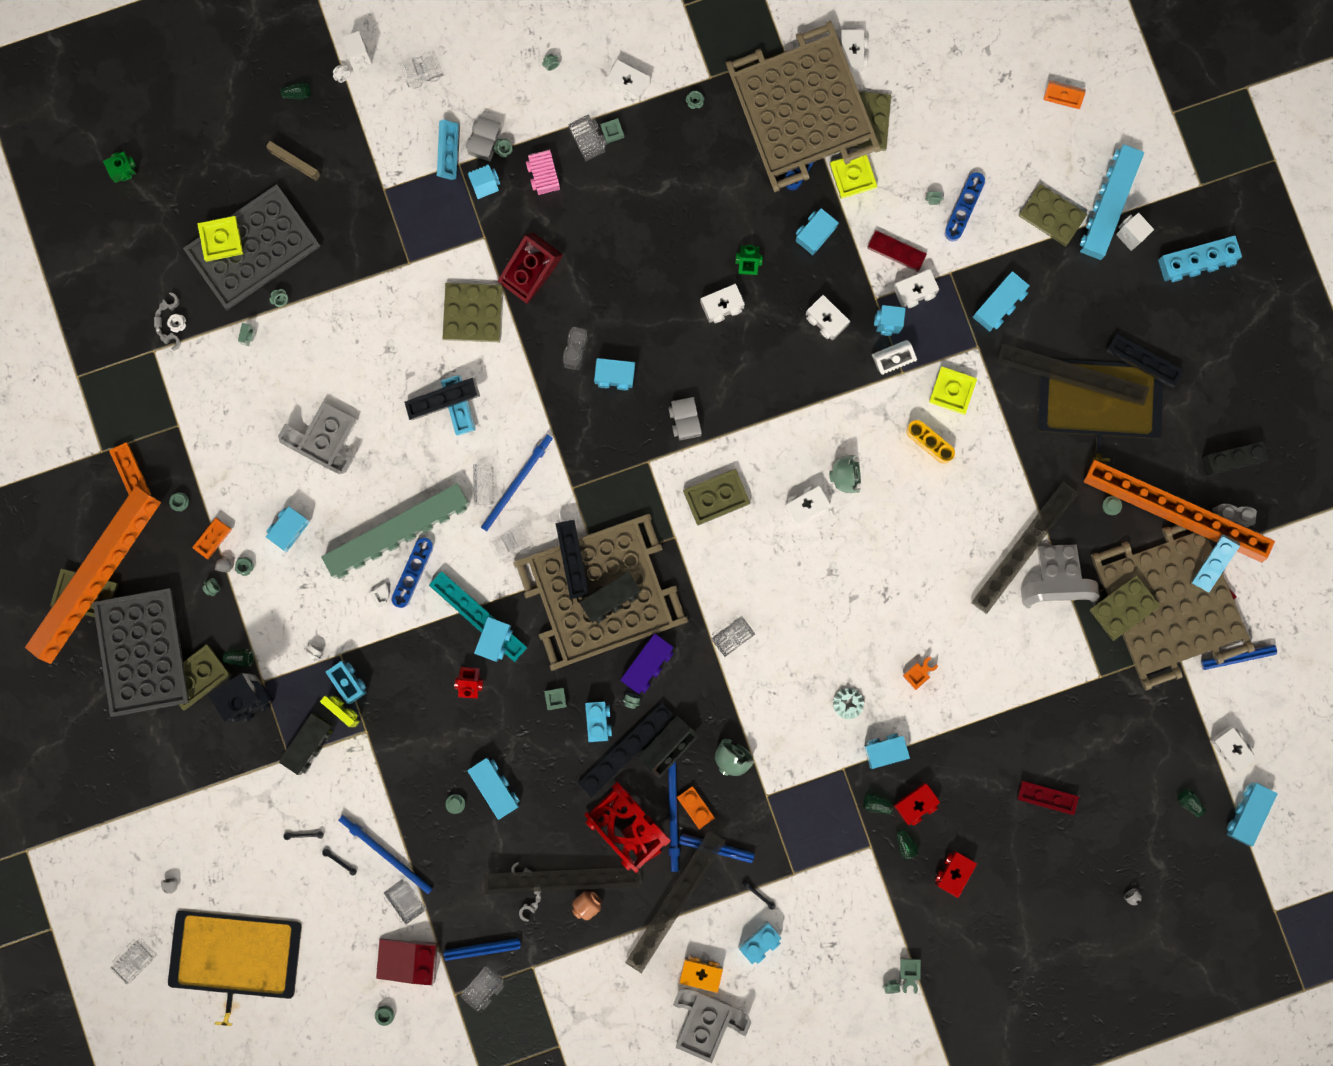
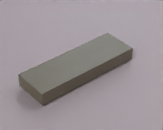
M269 141L266 147L271 154L316 181L321 176L318 170L273 142Z

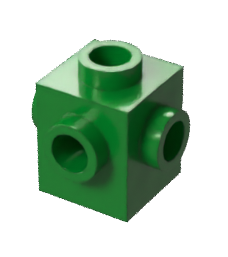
M116 152L111 155V158L103 161L110 178L115 183L129 180L132 178V175L136 174L134 170L136 164L132 156L128 157L125 152Z
M741 245L740 253L736 252L735 264H739L738 274H758V266H762L763 255L759 254L760 247Z

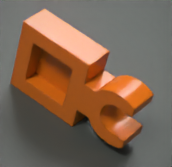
M931 657L925 658L922 666L916 663L902 675L914 690H917L930 678L927 672L937 669V664L932 668L927 665Z

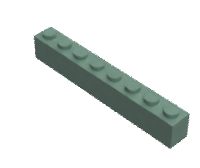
M455 484L321 556L331 577L341 579L349 574V570L353 568L358 570L366 565V561L370 559L374 561L382 557V553L386 550L391 552L400 547L399 543L403 541L410 542L416 538V534L432 530L433 525L436 523L443 524L449 521V516L455 513L457 515L467 511L466 507L470 505L460 486Z

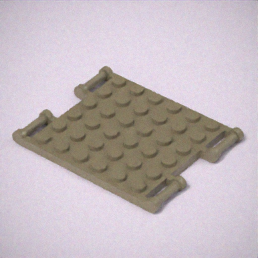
M831 20L825 22V25L803 34L801 32L795 34L800 47L765 60L761 49H757L755 53L732 62L731 60L725 62L774 193L780 191L779 189L803 179L804 181L810 179L805 167L809 163L840 152L844 164L847 165L854 159L872 152L877 153L881 151ZM826 32H829L830 34L828 36L805 44V41L808 39H811ZM759 60V63L737 72L734 71L735 68ZM871 140L872 145L847 154L846 149ZM800 168V173L776 182V176Z
M650 514L578 539L589 596L627 572L630 573L641 590V593L638 594L640 597L632 603L629 601L622 604L623 608L616 613L609 612L606 614L607 618L599 624L596 621L594 623L590 621L579 603L589 596L570 599L560 545L513 562L525 590V598L527 599L538 594L541 595L552 626V630L539 634L551 664L549 665L551 671L689 622L687 616L685 617L677 596V587L673 586L661 590L649 555L662 551L663 548L658 543ZM638 524H644L652 546L651 548L646 549ZM525 564H530L538 587L536 589H532L524 567ZM666 595L670 596L678 618L675 621H672L664 596ZM554 635L563 661L560 662L557 660L549 638Z
M1179 525L1162 528L1167 543L1135 555L1132 554L1128 541L1121 543V546L1099 554L1097 552L1091 554V559L1107 597L1137 575L1161 606L1122 634L1145 691L1174 678L1176 680L1182 678V672L1177 663L1208 651L1212 652L1217 664L1224 663V660L1245 652L1251 653L1255 651L1223 573L1210 592L1192 583L1193 578L1213 549L1209 539L1197 533L1174 540L1173 534L1187 530ZM1121 553L1125 554L1126 558L1105 566L1101 564L1102 560ZM1238 640L1243 642L1242 646L1223 653L1218 649ZM1168 666L1172 670L1152 679H1148L1146 675Z

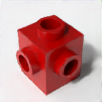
M460 667L459 677L455 679V689H458V697L478 698L479 691L483 690L480 668Z

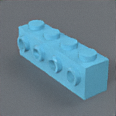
M1236 236L1163 255L1158 262L1164 281L1171 280V282H1177L1186 275L1195 277L1204 270L1212 272L1218 270L1219 266L1222 265L1226 267L1236 265L1237 261L1242 258Z

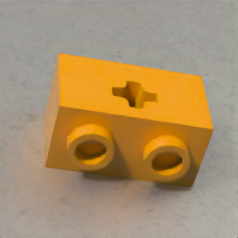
M689 956V959L685 958L679 984L718 993L723 973V967H720V963L708 961V963L700 962L701 959L694 956ZM701 969H704L707 975L699 978V974L696 971L700 972Z

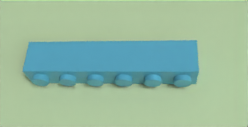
M1125 144L1120 149L1115 150L1112 158L1115 162L1113 167L1109 166L1106 173L1108 180L1106 184H1102L1099 194H1101L1100 201L1096 200L1092 210L1095 214L1093 218H1089L1086 225L1088 232L1082 236L1079 243L1082 246L1081 253L1102 260L1106 255L1145 152Z

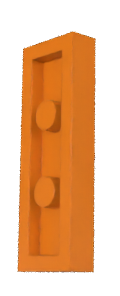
M126 442L109 450L128 494L130 495L134 487L137 486L151 495L129 443Z

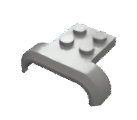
M322 402L305 435L284 424L278 435L279 442L339 475L344 474L349 469L353 460L340 454V451L358 420Z
M1077 544L1038 546L1037 551L1042 581L1029 583L1021 589L1022 604L1025 607L1031 608L1033 604L1042 601L1090 600L1093 606L1099 602L1098 583L1091 579H1082Z
M688 988L679 990L673 1006L690 1010L676 1048L709 1063L713 1062L727 1027L746 1037L751 1025L749 1015L743 1011Z

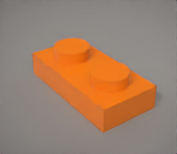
M1049 80L1043 100L1080 109L1086 89Z
M693 786L677 797L698 829H701L715 819Z

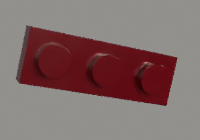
M875 230L867 249L919 272L927 255Z
M1021 781L1016 800L1075 815L1079 796Z

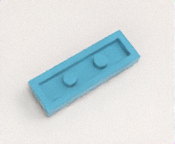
M443 119L439 121L437 176L454 180L457 173L459 124Z
M460 375L442 380L441 383L444 388L461 382L462 378ZM468 401L448 408L456 436L476 430Z
M1223 534L1193 578L1192 583L1210 592L1239 549L1240 543Z

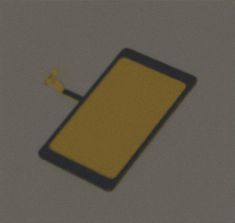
M1050 358L1041 360L1037 421L1039 431L1096 435V458H1093V461L1110 462L1109 458L1101 457L1102 435L1157 439L1161 436L1163 382L1128 363Z
M178 911L175 915L168 986L171 988L228 993L224 1020L222 1022L215 1021V1025L232 1026L233 1023L229 1022L233 994L291 999L294 996L302 925L297 921Z

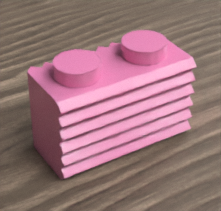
M550 150L528 155L529 161H526L528 172L533 173L534 179H530L533 190H537L538 195L560 190Z

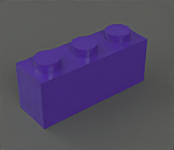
M654 634L620 681L638 694L641 691L645 693L651 685L649 680L652 676L656 678L663 669L660 667L663 661L668 662L673 656V647Z

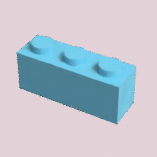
M1012 271L975 313L973 318L989 332L993 328L997 330L1004 322L1001 318L1005 314L1010 315L1016 308L1015 302L1017 300L1022 301L1028 294L1026 290L1029 285Z
M488 757L467 771L499 820L520 807L518 805L520 800L515 792L511 793L507 786L510 784L505 776H500L497 772L499 767L495 760H490Z
M1250 783V785L1246 786L1243 795H1245L1243 801L1239 802L1235 809V818L1227 826L1228 836L1249 846H1254L1278 793L1258 783Z

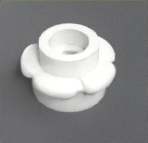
M338 65L333 70V78L340 83L346 81L350 76V71L346 65Z
M173 314L169 317L167 325L171 328V331L179 332L185 329L186 319L183 315Z
M310 644L308 648L304 649L306 651L305 656L313 661L321 659L320 656L323 651L318 647Z

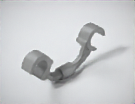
M169 293L175 298V301L169 305L165 300H162L163 302L160 303L159 309L155 313L154 327L157 334L161 336L160 339L166 345L171 339H176V344L171 348L175 351L181 346L180 339L173 333H170L168 336L162 334L160 329L162 328L161 311L167 308L173 311L179 305V298L174 293Z
M516 862L511 868L512 874L519 879H522L523 876L531 877L535 883L533 884L534 894H537L536 902L531 905L524 904L519 911L520 918L523 921H529L528 918L523 916V910L529 909L532 913H535L541 899V885L538 883L537 877L527 867L522 874H517L515 867L519 862Z

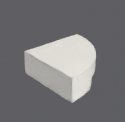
M386 582L369 592L379 609L387 603L389 598V587Z

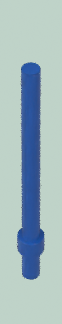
M547 434L540 445H536L530 459L481 526L486 532L489 530L535 463L546 453L545 449L553 439Z
M675 762L668 769L671 840L668 852L669 856H671V872L679 871L678 856H680V848H678Z
M344 815L339 818L338 821L350 830L349 833L354 837H359L427 894L431 892L433 888L361 830L362 827L360 825L354 824Z

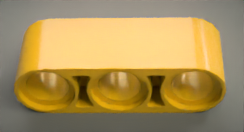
M914 420L906 428L907 436L939 463L946 464L954 458V448L922 421ZM911 426H918L920 434H914L911 431ZM926 438L934 439L935 446H928ZM941 450H947L950 457L944 459L941 456Z

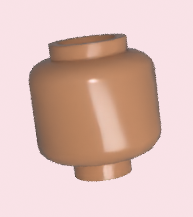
M584 891L573 900L574 909L572 911L578 919L590 920L601 910L600 904H602V901L595 892Z

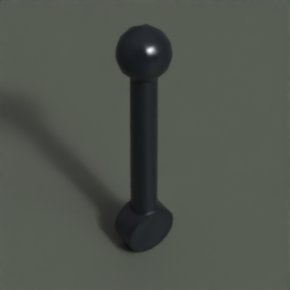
M322 831L308 834H291L287 832L283 835L285 840L306 837L322 839L324 837Z
M329 849L322 851L323 856L330 857L348 870L350 875H356L357 870L355 868H350L333 856Z
M746 881L742 883L765 902L770 910L775 909L776 905L774 902L768 901Z

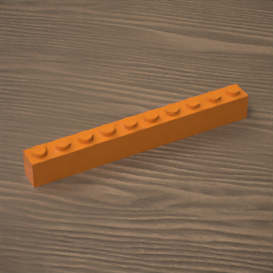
M1096 460L1093 461L1083 481L1090 486L1212 541L1218 542L1224 534L1240 543L1237 552L1261 563L1269 557L1275 543L1274 540Z
M134 487L25 646L29 652L49 664L53 662L161 504L159 500L139 487Z

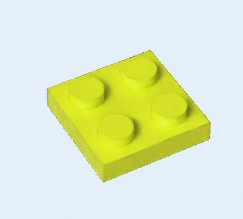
M867 155L854 159L847 165L844 164L843 158L830 162L829 165L841 199L877 188Z
M235 216L197 223L206 262L243 254L237 218Z
M941 366L929 403L965 415L977 378Z
M324 696L320 701L348 727H356L359 724L360 720L357 719L359 715L351 708L343 707L344 702L337 696Z

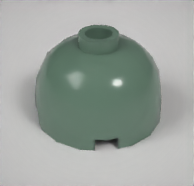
M847 455L839 458L834 463L833 470L829 472L830 481L834 482L835 487L841 492H860L861 488H857V484L861 483L859 462L854 461L857 458L856 455Z
M723 739L715 752V761L719 771L726 776H740L746 773L754 763V761H751L753 758L751 753L742 745L737 744L736 747L731 744L732 740Z

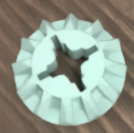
M846 688L840 690L835 695L833 707L840 717L853 719L863 711L864 700L858 691ZM853 696L852 703L856 708L849 707L845 712L846 705L841 700H849Z

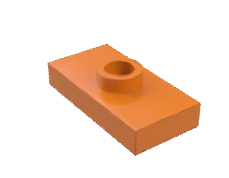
M216 517L192 548L209 560L232 529Z

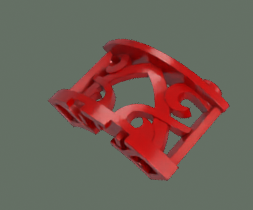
M616 782L612 786L614 790L590 813L586 812L584 814L588 819L586 824L592 830L596 829L623 859L621 863L628 871L632 869L637 873L643 864L671 840L648 815L644 817L646 814L638 803ZM624 807H627V812L625 814H621L618 812V809L622 811ZM607 810L610 811V814H609V815H608V814H604V813H605ZM634 815L637 816L632 826L635 838L615 836L614 825L616 816L624 819ZM603 816V822H598V819ZM640 825H643L645 827V830L643 832H640L641 835H643L640 837L638 834V827ZM607 827V833L602 828ZM658 839L649 849H647V847L645 846L646 843ZM615 843L624 845L623 851ZM636 845H640L644 853L636 861H633L629 856V852L634 850L635 854L638 855Z

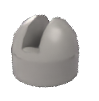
M220 558L216 562L215 570L230 572V561L226 558Z
M177 879L162 880L161 887L163 892L173 894L177 890Z
M1132 888L1124 895V899L1130 905H1138L1137 901L1141 902L1142 896L1136 888Z

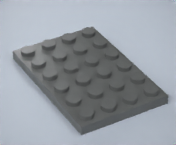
M276 184L229 216L237 218L243 249L242 255L206 262L200 237L183 249L223 307L229 310L321 246Z
M168 588L93 602L110 717L189 703L172 589Z

